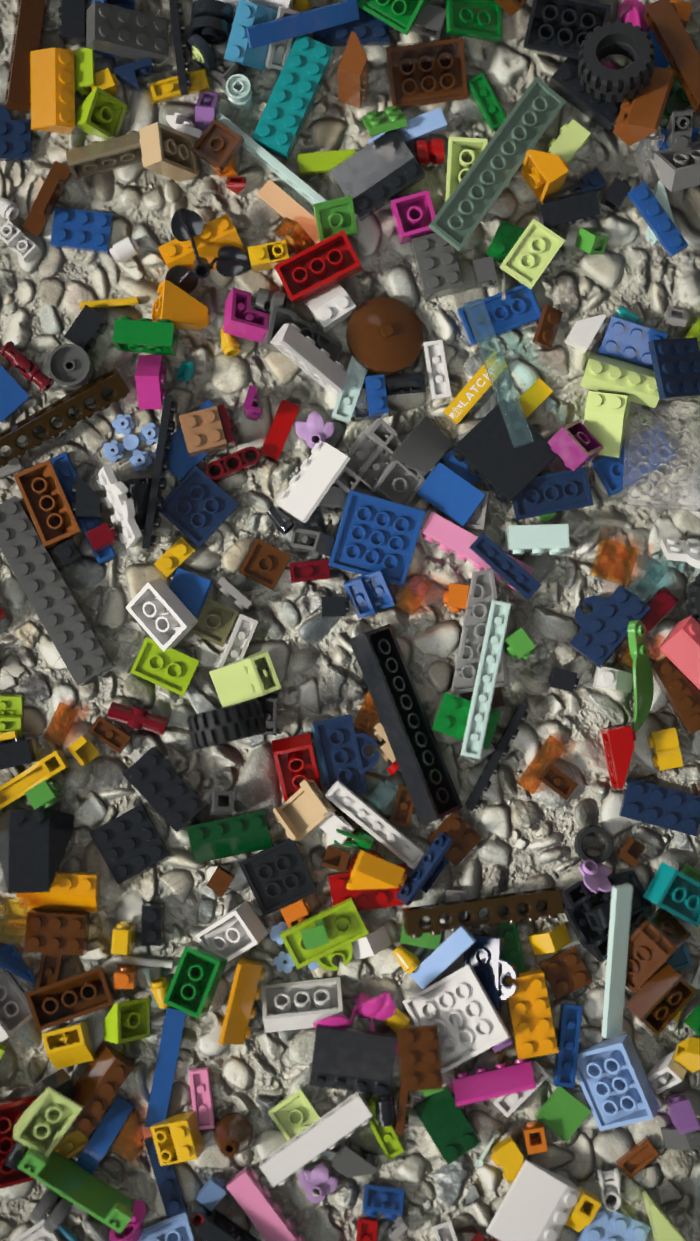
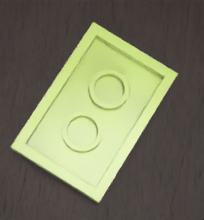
M532 219L499 268L532 289L565 240L535 219Z
M301 1087L268 1110V1114L287 1141L321 1117Z

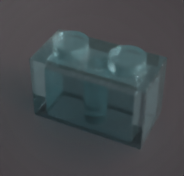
M653 557L648 559L626 590L641 601H645L668 571V568Z

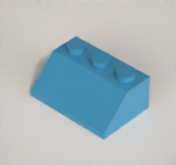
M239 0L224 59L265 70L270 44L251 49L249 47L246 27L275 20L278 10L251 0Z

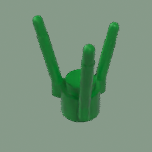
M361 828L360 830L363 832L359 831L357 835L336 829L337 833L355 839L356 842L345 841L344 844L340 845L355 847L361 850L364 848L369 850L374 837L364 828Z

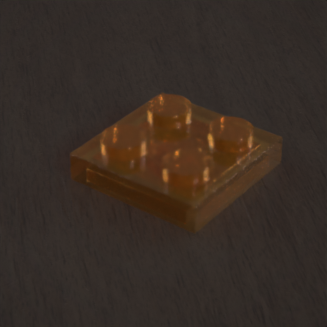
M600 538L589 575L627 587L639 549Z

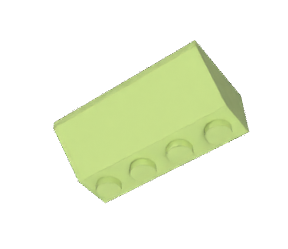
M449 137L445 202L483 151L488 139Z
M590 353L580 384L581 387L603 393L627 395L631 402L651 408L656 407L660 398L654 370L598 353Z

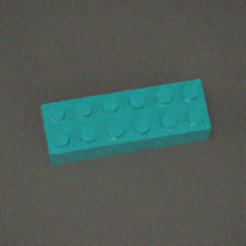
M304 35L296 37L252 135V139L267 152L287 161L289 160L333 62V47Z

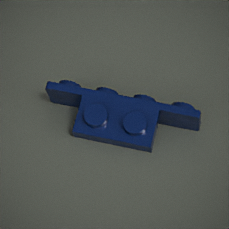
M440 832L426 854H424L419 864L398 892L396 897L405 905H410L420 889L427 893L449 860L444 857V854L453 843V840L443 832Z

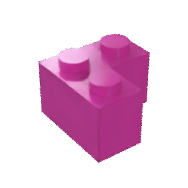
M233 288L225 300L223 333L260 343L268 331L269 314L250 309L251 293Z
M139 355L135 382L139 409L163 408L164 396L167 395V391L163 390L165 374H167V364L163 363L162 355Z

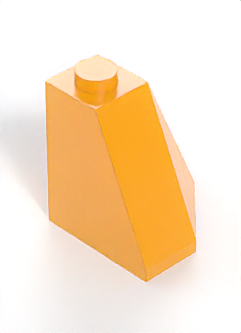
M164 280L159 284L157 292L160 293V296L157 297L152 306L151 320L153 322H159L162 319L170 320L171 323H174L176 329L201 331L208 326L210 321L208 307L168 280Z
M360 850L346 889L398 888L399 885H404L407 874H404V868Z

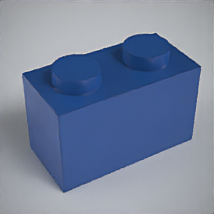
M384 374L365 376L364 382L369 419L388 417L389 410Z

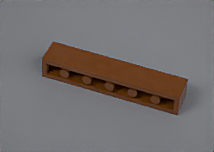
M18 0L4 108L26 114L31 108L30 52L42 49L43 41L40 40V35L43 34L45 29V22L42 20L43 15H46L48 7L45 0Z
M658 0L646 6L644 18L669 65L676 71L675 76L697 114L700 112V51L696 50L693 37L690 34L688 35L685 30L683 19H679L675 4L670 2V0Z

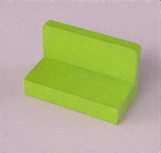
M88 48L74 50L75 90L82 95L90 94V87L95 85L94 50Z

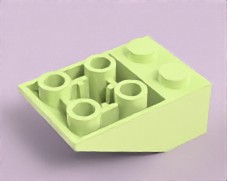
M260 651L209 671L222 707L242 703L281 689L268 651Z

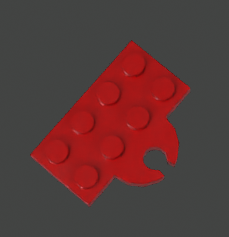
M368 850L369 854L384 860L378 852ZM360 851L351 857L348 864V872L328 875L333 906L349 898H352L358 911L405 905L396 897L402 885L392 889H346ZM397 864V866L405 869L404 874H407L406 882L408 879L407 864Z

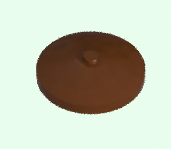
M378 297L365 301L353 312L347 325L346 340L352 356L364 368L375 373L393 374L406 369L416 360L422 349L424 334L418 316L408 305L394 298Z

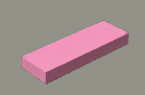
M209 1066L189 1069L192 1106L199 1130L215 1128Z

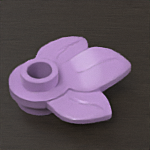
M313 411L309 415L307 423L297 421L295 428L299 438L306 440L308 447L312 449L317 443H320V441L325 442L326 439L333 435L334 423H324L321 414ZM315 436L319 438L317 443L312 442V438Z
M586 860L580 864L579 870L584 876L583 881L589 890L594 893L598 889L603 892L612 891V885L607 878L612 873L611 869L604 864H597L593 860Z
M323 1161L317 1164L312 1172L307 1168L299 1172L300 1185L306 1190L307 1199L312 1203H320L325 1198V1195L333 1193L337 1188L338 1178L329 1177L328 1167ZM318 1189L320 1191L319 1196L314 1197L312 1190Z

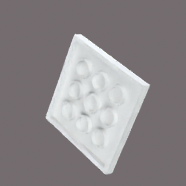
M471 964L402 1001L415 1026L437 1025L441 1074L510 1037Z

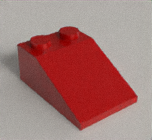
M628 725L601 729L611 787L616 789H623L635 746L634 741H636L635 730L631 729V726Z
M306 733L273 740V755L284 801L286 802L301 788L299 784L305 779L314 780L323 792L311 734Z

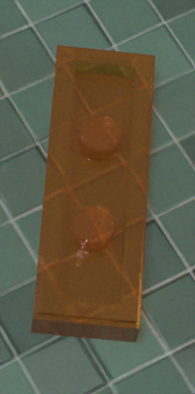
M549 735L516 784L533 795L542 783L536 778L538 772L546 761L554 765L566 746Z

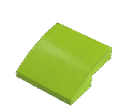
M0 694V733L16 730L18 736H22L23 694Z

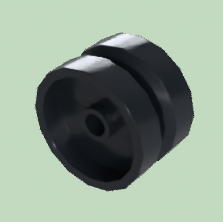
M197 0L192 4L190 36L198 34L210 45L228 43L234 17L233 8L218 0Z

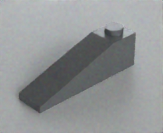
M273 306L268 318V331L261 340L260 348L282 353L270 341L283 324L291 325L293 323L301 329L300 333L304 337L309 336L316 342L315 346L319 350L322 348L327 351L332 361H340L341 344L325 333L315 329L312 324L299 318L293 311Z

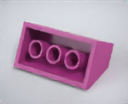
M518 1059L515 1060V1064L509 1066L507 1062L495 1065L496 1069L488 1070V1067L476 1069L477 1073L470 1075L468 1071L458 1073L457 1078L453 1079L456 1106L536 1089L538 1083L532 1060Z

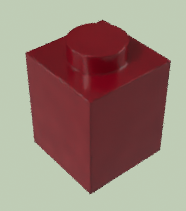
M107 522L86 532L96 552L118 542L116 537L119 534L114 525L110 526Z

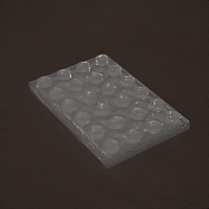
M659 399L655 408L635 402L630 403L624 433L623 505L700 512V403Z

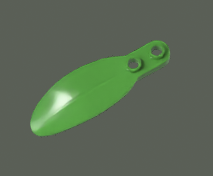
M631 620L628 624L629 650L633 659L635 713L632 729L635 730V733L645 722L651 709L654 695L652 668L647 653L648 647L645 644L646 628L641 620Z

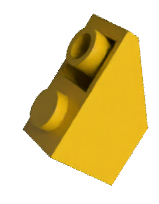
M286 240L248 247L252 273L270 270L275 265L289 258Z
M689 1037L678 1043L673 1060L690 1073L700 1070V1038Z
M510 1134L491 1147L493 1153L491 1158L497 1167L501 1165L504 1172L502 1174L506 1181L513 1183L522 1168L524 1156Z
M581 1186L578 1189L582 1194L565 1223L566 1226L577 1232H580L593 1221L601 1206L598 1196Z

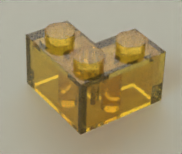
M5 896L3 902H0V943L20 945L24 940L29 899Z

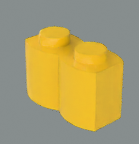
M676 728L649 732L650 736L647 737L649 748L653 749L654 755L651 756L653 767H656L657 771L682 767L683 760Z
M120 921V924L113 928L112 954L129 955L134 950L136 925L132 924V921Z

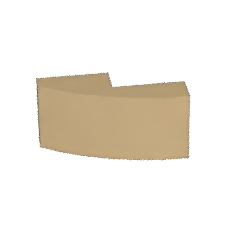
M379 722L374 726L376 731L373 733L380 742L383 739L385 741L380 746L382 749L380 754L386 762L391 760L393 763L396 761L385 730Z

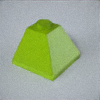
M95 87L79 106L75 117V126L90 135L103 139L118 136L128 106L101 88Z
M150 997L115 1003L103 1020L104 1041L121 1044L150 1037Z

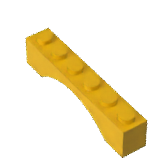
M56 750L18 776L1 785L0 810L24 796V792L46 779L53 778L69 768L70 764L62 751Z

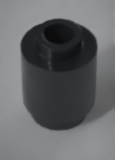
M390 1095L378 1096V1100L375 1101L376 1121L380 1127L395 1125L396 1111L394 1099H390Z

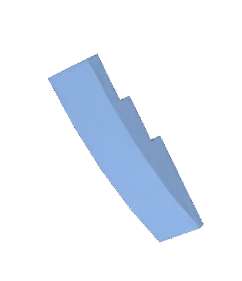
M440 107L407 120L408 126L395 130L407 147H410V144L414 143L415 140L428 138L429 134L447 128V123ZM380 133L377 136L369 139L368 144L382 136L384 133Z
M462 925L426 958L410 976L424 990L476 940Z

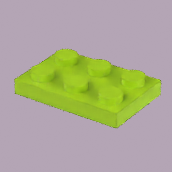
M146 637L130 673L184 697L200 661L173 648L163 652L153 639Z

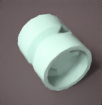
M235 74L229 77L226 82L229 103L236 109L247 108L251 104L253 97L249 79L242 74Z

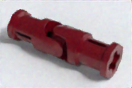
M12 341L7 342L1 348L0 354L6 356L12 362V365L18 368L22 375L30 382H34L40 387L42 393L51 388L54 380L48 378L42 372V368L33 360L27 359V355L24 352H20Z

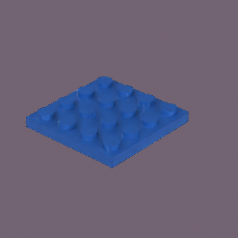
M350 489L328 565L361 575L383 568L388 582L404 586L426 511Z

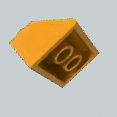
M530 149L526 152L520 174L538 200L544 201L561 191L569 168L566 161L560 159L557 154Z

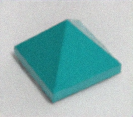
M181 362L176 380L188 382L195 377L194 363Z

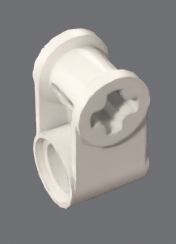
M614 1168L613 1171H601L598 1169L597 1181L600 1200L607 1210L615 1211L621 1205L618 1168ZM609 1195H614V1201L606 1202V1198Z

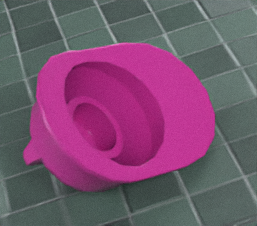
M638 0L623 1L617 10L618 21H621V23L631 22L633 23L632 26L636 27L638 25L643 29L642 32H650V28L644 18L645 5Z
M137 1200L133 1202L131 1211L134 1215L121 1233L111 1228L109 1233L110 1241H139L143 1234V1219L146 1214V1205L143 1201Z

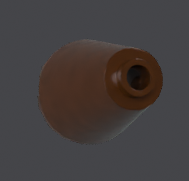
M229 1113L217 1121L213 1136L221 1154L224 1157L232 1158L250 1146L253 1139V1128L245 1116L238 1113Z

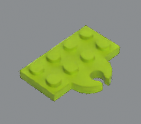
M352 898L280 932V936L297 969L316 961L320 967L330 971L338 970L337 964L332 961L335 955L343 957L342 962L346 967L353 955L351 943L369 934ZM323 918L329 943L306 950L301 930L316 926L315 920Z

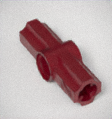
M116 702L111 703L107 718L126 723L127 726L132 728L145 729L161 735L165 734L169 719L151 714L147 710L134 706H125Z

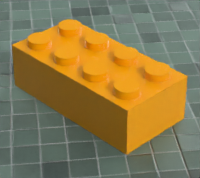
M540 968L519 973V978L506 976V983L508 985H519L516 993L506 999L518 1059L558 1053L544 972Z

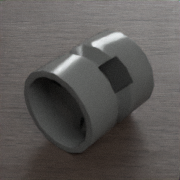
M259 288L255 310L270 313L273 306L285 309L287 293L276 291L273 294L269 289Z

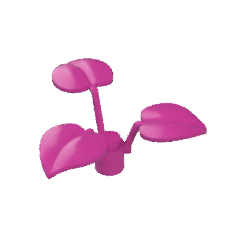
M388 991L372 999L369 994L362 993L355 998L356 1007H352V1014L349 1020L345 1016L336 1015L314 1022L313 1026L315 1029L317 1025L349 1029L348 1026L352 1024L357 1013L360 1018H368L371 1031L375 1032L372 1019L386 1020L391 1018L395 1014V1003ZM397 1039L394 1056L398 1054Z

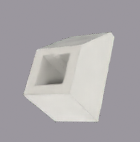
M602 314L576 321L564 343L583 354L587 349L591 350L597 341L594 339L596 333L601 334L606 325L603 322L606 315Z

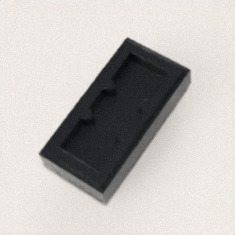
M425 372L386 375L387 396L426 392Z

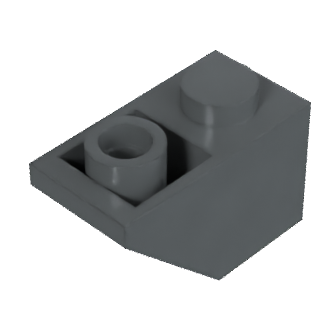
M693 110L672 112L667 124L666 139L671 152L691 150Z
M345 1140L332 1159V1167L347 1178L375 1174L378 1171L377 1160L372 1155H365L361 1152V1148L354 1142L349 1143Z

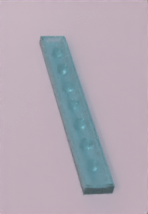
M483 298L464 303L465 312L514 448L533 443L532 434Z

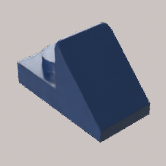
M150 57L113 68L118 81L139 92L141 91L137 78H145L150 76L151 73H155Z

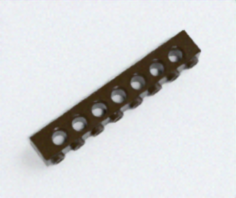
M116 367L0 432V448L2 446L10 447L6 452L0 451V468L6 466L11 459L22 457L27 450L38 448L42 445L43 441L57 437L60 434L59 432L64 429L69 430L73 428L80 420L91 418L94 412L107 409L110 403L126 398L130 391ZM105 388H112L109 394H102ZM89 397L95 398V400H94L93 403H91V404H86V403H85V401H86L87 398H89ZM71 407L78 408L73 414L68 412ZM56 416L61 418L58 423L51 422L52 418ZM38 426L44 427L40 433L34 432V429ZM20 436L27 437L24 442L17 441Z
M551 887L402 908L405 933L408 936L410 935L411 938L422 937L423 933L439 935L444 930L455 932L462 925L469 927V929H480L481 925L486 924L489 927L500 926V922L508 921V924H516L521 919L537 921L542 916L557 918L558 914L564 913L561 889ZM544 900V907L542 909H538V902ZM521 903L526 904L523 912L518 911V906ZM506 905V912L503 915H499V908ZM486 908L487 915L483 918H480V910ZM467 911L468 917L465 920H460L461 912ZM443 914H448V921L440 923V917ZM425 916L429 917V923L421 926V919Z

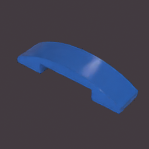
M118 1095L75 1164L92 1174L135 1105Z

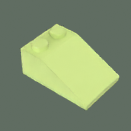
M588 392L584 426L604 447L598 454L599 456L620 458L631 403L627 395Z
M48 1087L25 1110L15 1124L13 1139L29 1148L33 1147L48 1157L83 1107Z
M644 1190L642 1195L655 1241H687L679 1229Z

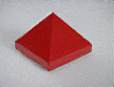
M228 177L226 187L238 195L246 187V177Z

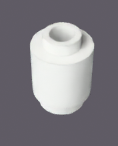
M126 237L112 245L113 248L109 249L116 263L120 261L123 263L138 254L139 246L134 238L130 240L129 237Z

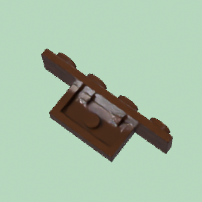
M54 161L22 226L24 231L40 237L50 215L55 210L59 197L63 194L64 187L71 174V170L67 165Z

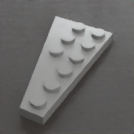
M494 569L472 572L451 689L452 695L473 692L491 601L492 599L498 600ZM504 644L495 688L509 685Z

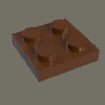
M213 119L191 151L222 172L245 140L236 132Z
M256 538L239 573L274 591L291 555Z
M455 812L449 814L427 838L432 844L439 833L443 832L453 840L444 856L454 866H457L482 839Z
M575 945L539 962L557 1000L592 983Z

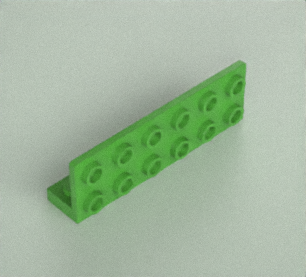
M33 1147L28 1148L18 1166L19 1169L118 1233H121L134 1215L131 1211L133 1200L54 1149L46 1157Z

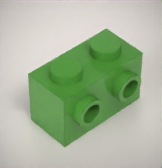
M522 628L516 629L504 639V645L506 646L504 650L510 658L525 660L534 653L532 649L536 646Z
M50 778L24 793L35 810L41 807L47 808L59 802L58 797L63 795L61 792L63 789L58 780L54 781L53 778Z

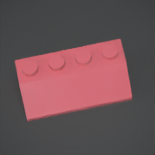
M690 616L676 623L659 649L700 690V624Z

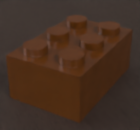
M30 909L26 913L24 952L84 956L88 952L90 912Z
M665 961L653 976L643 984L640 990L629 999L625 1006L658 1036L696 995L697 991Z
M437 1025L396 1028L401 1092L443 1089Z

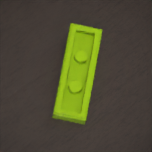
M355 149L297 154L299 175L328 173L354 155Z
M378 1096L366 1101L373 1114L369 1124L388 1161L405 1152V1148L398 1134H395L394 1126L380 1127L376 1121L375 1101L378 1100Z

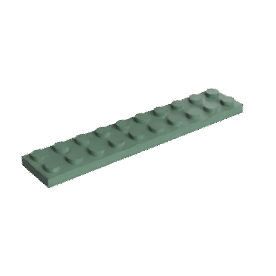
M536 76L428 227L457 251H460L524 162L526 152L534 148L566 101Z

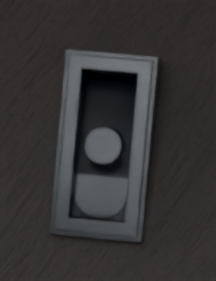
M268 693L257 697V700L261 703L267 727L265 733L258 735H277L278 694Z

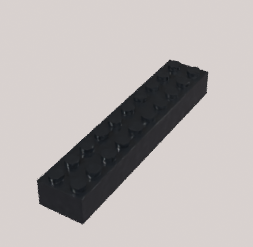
M391 624L349 639L421 825L437 821L463 808Z

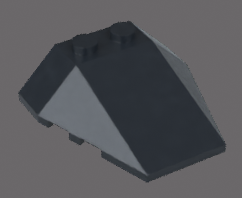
M38 808L35 810L11 809L0 815V863L9 894L50 892L62 857L65 856L67 845L73 837L74 815L52 808Z
M634 870L607 876L612 887L623 884L633 886L629 936L635 925L640 923L652 907L651 901L643 897L645 890ZM583 880L577 881L562 891L564 913L581 945L602 963L607 959L609 927L602 931H593L584 912L602 902L611 901L612 891L603 892L598 889L594 893L587 888Z

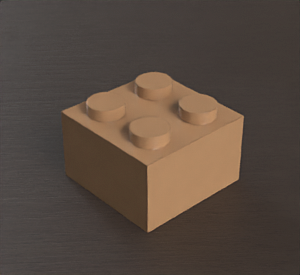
M217 406L179 415L190 457L228 448Z

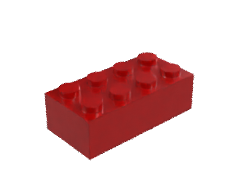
M344 230L274 266L294 305L363 270Z

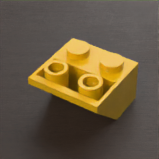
M86 1020L48 1029L42 1033L46 1054L55 1069L95 1060Z
M194 1111L176 1114L150 1127L160 1166L196 1160L205 1150Z

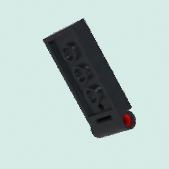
M195 1201L189 1222L193 1228L198 1229L197 1233L202 1236L204 1241H260L214 1208L211 1212L199 1201Z

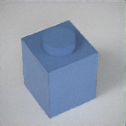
M212 1173L199 1190L196 1200L212 1212L226 1194L227 1182L221 1176H215Z

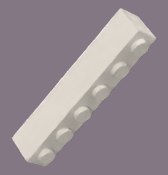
M355 1092L260 1161V1169L273 1187L277 1184H284L289 1179L288 1176L294 1172L299 1173L306 1166L305 1164L310 1160L312 1162L316 1161L321 1157L324 1150L334 1148L342 1137L347 1138L355 1132L354 1129L356 1127L366 1125L373 1116L372 1109L361 1093Z

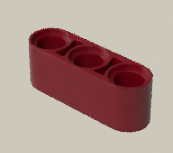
M246 447L209 463L206 473L212 481L224 480L257 466L261 460L260 453L255 447ZM251 452L257 454V458L254 461L246 459L247 455ZM237 460L239 465L232 469L229 467V462ZM214 467L221 469L218 476L211 475V470Z
M665 586L646 603L651 607V611L642 620L646 628L645 635L679 600Z

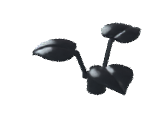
M179 208L173 214L171 230L174 237L181 242L190 238L196 259L193 262L194 269L187 270L182 265L173 266L167 271L165 280L170 281L186 293H190L197 287L198 277L206 278L209 276L210 269H213L215 262L217 271L225 277L238 275L251 267L246 254L233 245L220 247L218 257H215L210 264L206 258L199 257L193 237L199 236L204 228L203 220L196 212Z

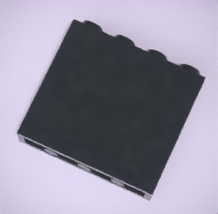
M504 399L454 446L452 451L455 459L460 463L463 462L468 467V471L473 476L477 475L482 480V485L488 490L491 489L496 494L497 500L505 503L507 506L558 456V454L551 450V446Z

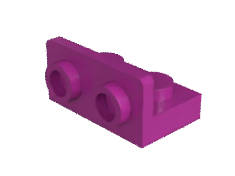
M252 385L249 386L243 405L244 415H247V419L253 421L262 420L263 409L258 408L260 394L258 393V388Z

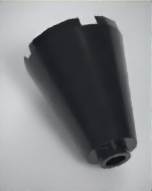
M135 478L127 481L118 480V482L124 483L129 490L126 495L128 499L132 498L135 507L134 519L139 530H144L152 478Z

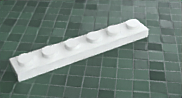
M339 780L325 793V797L413 870L419 864L424 854H426Z

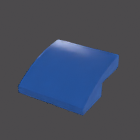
M383 568L368 572L343 584L358 619L376 614L378 610L395 606L397 603Z

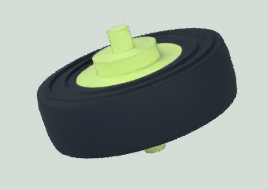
M195 34L187 40V46L192 55L191 58L200 67L208 70L216 64V58L211 45L200 35Z

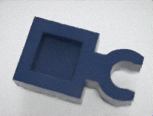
M595 168L580 179L582 184H575L571 192L575 190L582 192L590 189L598 192L607 186L608 183L598 168Z

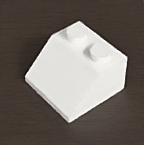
M338 283L303 301L323 333H326L350 317L356 310V305Z

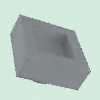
M667 307L665 313L666 324L673 327H685L687 311Z
M403 1216L388 1229V1237L392 1241H396L398 1238L402 1239L408 1232V1221Z

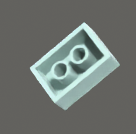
M568 524L509 525L505 529V552L510 553L511 556H522L525 553H530V556H541L544 552H549V555H561V553H564L569 548Z

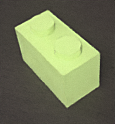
M574 119L569 124L565 123L559 131L560 136L557 139L553 138L547 146L549 149L548 153L557 154L560 159L566 161L567 165L570 164L585 145L591 134Z

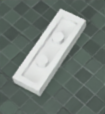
M443 341L423 342L432 401L451 398Z
M239 614L217 668L244 658L258 624L257 620Z
M534 1060L532 1063L538 1083L537 1089L550 1074ZM536 1089L501 1096L493 1103L508 1118Z

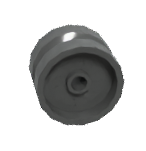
M65 343L59 345L48 357L47 369L49 375L61 388L67 391H75L91 382L94 377L95 367L92 359L82 347L76 344Z
M48 1188L29 1215V1218L38 1223L48 1214L49 1216L43 1223V1228L52 1234L67 1217L74 1203L63 1196L59 1198L60 1194Z

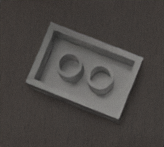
M437 233L413 238L411 240V249L425 301L462 292L464 284L454 247Z

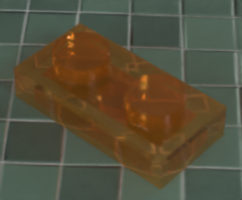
M60 702L43 738L62 746L79 710Z

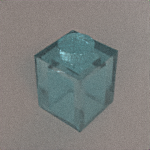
M380 780L367 797V800L383 812L397 794L394 790L396 786L388 780L385 782Z

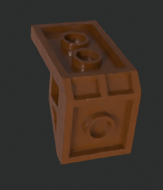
M661 907L629 938L625 985L633 993L691 935L668 911Z

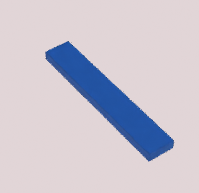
M345 0L246 27L249 47L253 49L359 20L357 0Z
M64 452L51 458L50 461L72 507V502H76V494H73V482H76V477H79L68 453ZM77 518L98 564L117 557L112 545L99 552L94 551L86 535V532L102 525L100 519Z
M167 1007L144 1127L150 1128L152 1125L167 1119L186 1013L174 1007Z

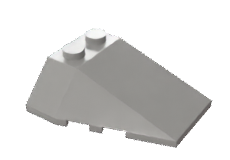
M378 418L359 435L345 455L351 459L339 474L335 483L348 493L351 489L408 506L425 482L422 474L414 469L405 467L404 463L389 459L395 449L402 443L396 431L381 418Z

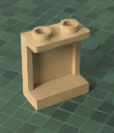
M305 779L299 784L301 788L280 807L272 809L276 821L283 825L286 835L293 841L305 839L336 811L314 780Z

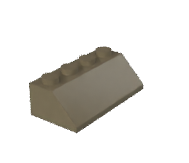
M130 131L126 135L119 137L111 136L105 141H93L87 146H75L66 151L67 164L75 180L142 162L139 131Z

